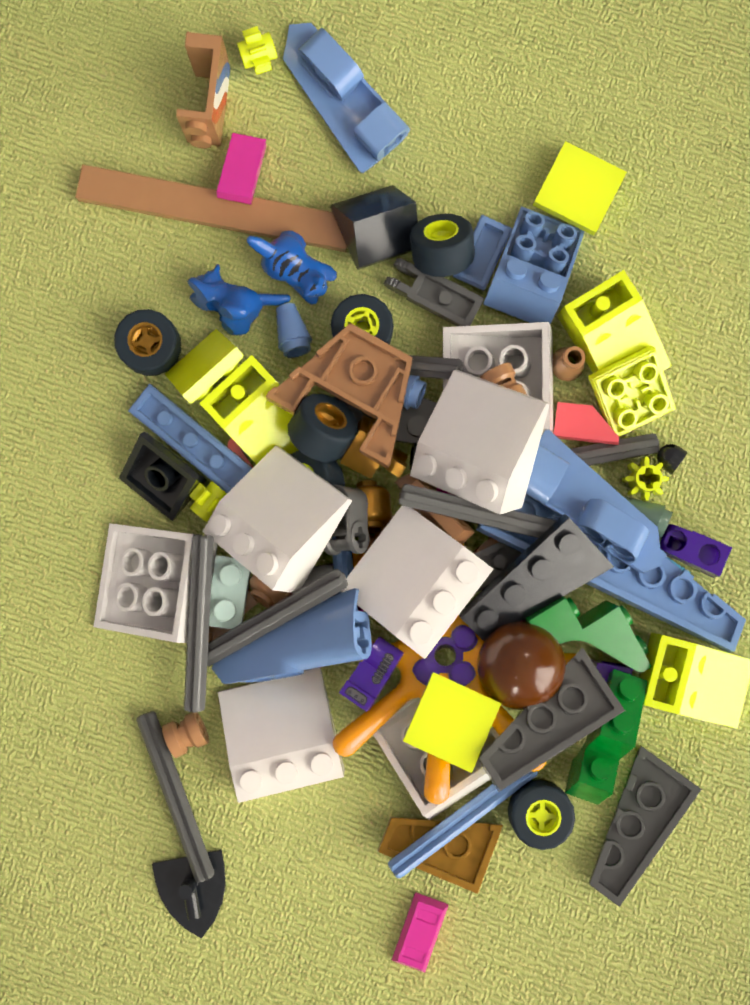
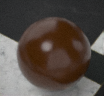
M520 621L503 625L487 637L479 651L477 670L483 688L493 700L500 702L502 706L510 709L524 710L527 706L536 705L541 702L546 703L554 697L563 683L566 661L561 645L549 631L540 626Z

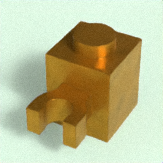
M363 415L358 422V433L342 456L340 463L371 479L380 464L361 454L359 449L377 420ZM394 449L391 464L387 470L400 478L407 467L405 461L408 455Z

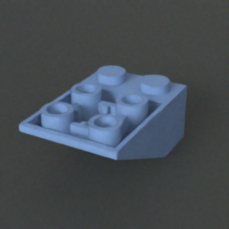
M521 206L483 305L529 323L549 322L551 324L561 304L585 231Z

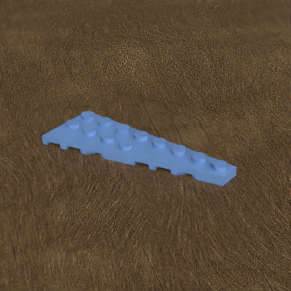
M525 495L522 508L516 509V511L558 520L561 517L528 495ZM481 524L476 529L522 553L538 539ZM596 546L614 567L587 582V585L727 653L735 652L746 619L716 594H710L693 580L694 576L687 570H681L666 557L667 554L661 550L663 566L640 573Z

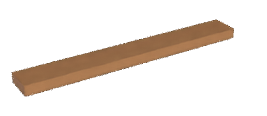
M82 164L75 197L79 202L272 239L278 238L283 231H294L303 237L306 245L345 253L347 251V245L335 217L329 211L253 197L252 204L250 205L217 198V190Z

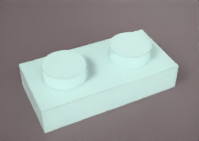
M216 555L211 585L209 622L211 627L233 629L243 623L251 572L233 557Z

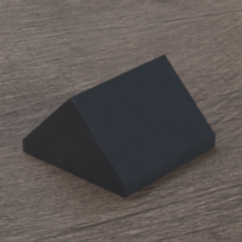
M391 185L331 205L330 208L357 270L412 252L410 233L412 227L418 222L416 201L395 186Z
M146 432L139 435L119 476L122 482L171 521L175 520L192 498L189 495L199 482L204 484L207 479Z

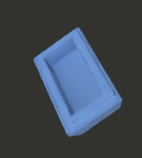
M481 215L473 232L475 249L473 262L466 270L453 275V277L485 291L513 228Z

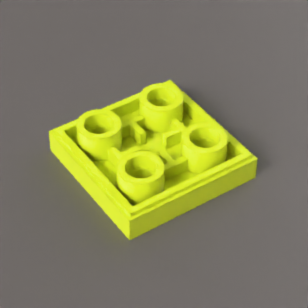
M565 141L533 206L594 236L627 172Z
M215 329L165 375L191 404L195 400H202L210 394L213 389L212 385L222 376L226 377L234 372L244 355L221 332Z
M651 345L588 376L604 420L619 437L676 409L657 350Z
M433 672L403 738V742L472 773L501 703Z

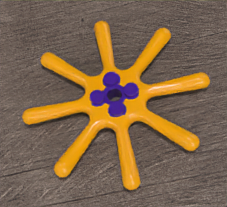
M352 552L354 567L365 553L355 554ZM458 615L425 659L401 640L391 643L404 652L397 665L401 676L399 684L376 702L369 711H365L335 735L332 742L335 752L343 757H349L355 753L408 701L414 698L421 699L433 672L491 698L483 688L477 670L478 655L484 641ZM442 648H448L455 654V661L451 665L442 666L435 660L436 652ZM564 653L566 664L577 653ZM500 706L492 727L500 736L515 719ZM428 753L424 797L430 803L442 804L448 799L450 793V763ZM546 762L532 771L541 770L546 765Z

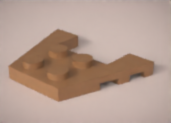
M350 323L321 347L312 359L302 367L296 368L289 374V378L277 388H272L267 393L266 399L294 415L302 400L307 397L312 387L316 385L373 417L377 421L361 445L359 452L388 469L392 460L413 357Z

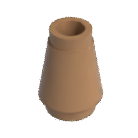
M577 346L563 347L553 354V374L558 379L573 381L583 373L585 353L581 348ZM572 357L575 360V364L570 363L568 358Z

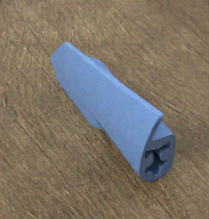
M312 23L289 25L283 61L360 173L366 172L405 139L410 131L409 126L367 83L359 66L323 28L317 30Z
M545 430L541 435L526 495L560 516L566 514L593 544L638 572L645 573L663 566L658 527L550 430Z
M354 588L326 599L216 662L211 669L223 684L264 682L302 675L304 670L369 658L372 651L369 615L366 612L356 610L359 589Z

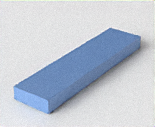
M150 383L128 410L226 493L252 469L248 463Z

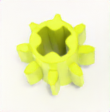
M258 26L242 31L244 41L236 44L244 68L253 67L256 75L272 70L270 61L278 57L270 33L261 34Z
M648 457L641 459V467H638L633 462L629 463L627 467L631 473L629 476L622 478V481L628 482L631 488L627 495L641 493V500L643 501L649 500L650 491L656 496L662 495L663 491L660 485L662 482L669 480V477L662 476L660 471L663 463L649 465L650 460ZM644 474L646 477H651V483L645 484V482L639 481V475Z
M213 481L207 487L199 482L189 495L195 500L190 509L208 523L219 501L227 493Z

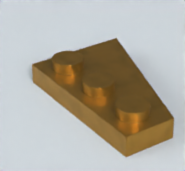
M390 817L377 851L394 858L443 820ZM475 822L415 868L478 894L503 825Z

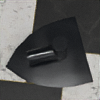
M222 849L207 852L214 869V875L204 882L197 883L195 881L186 856L152 863L160 899L168 912L183 928L200 938L204 936L214 923L223 903L226 877Z

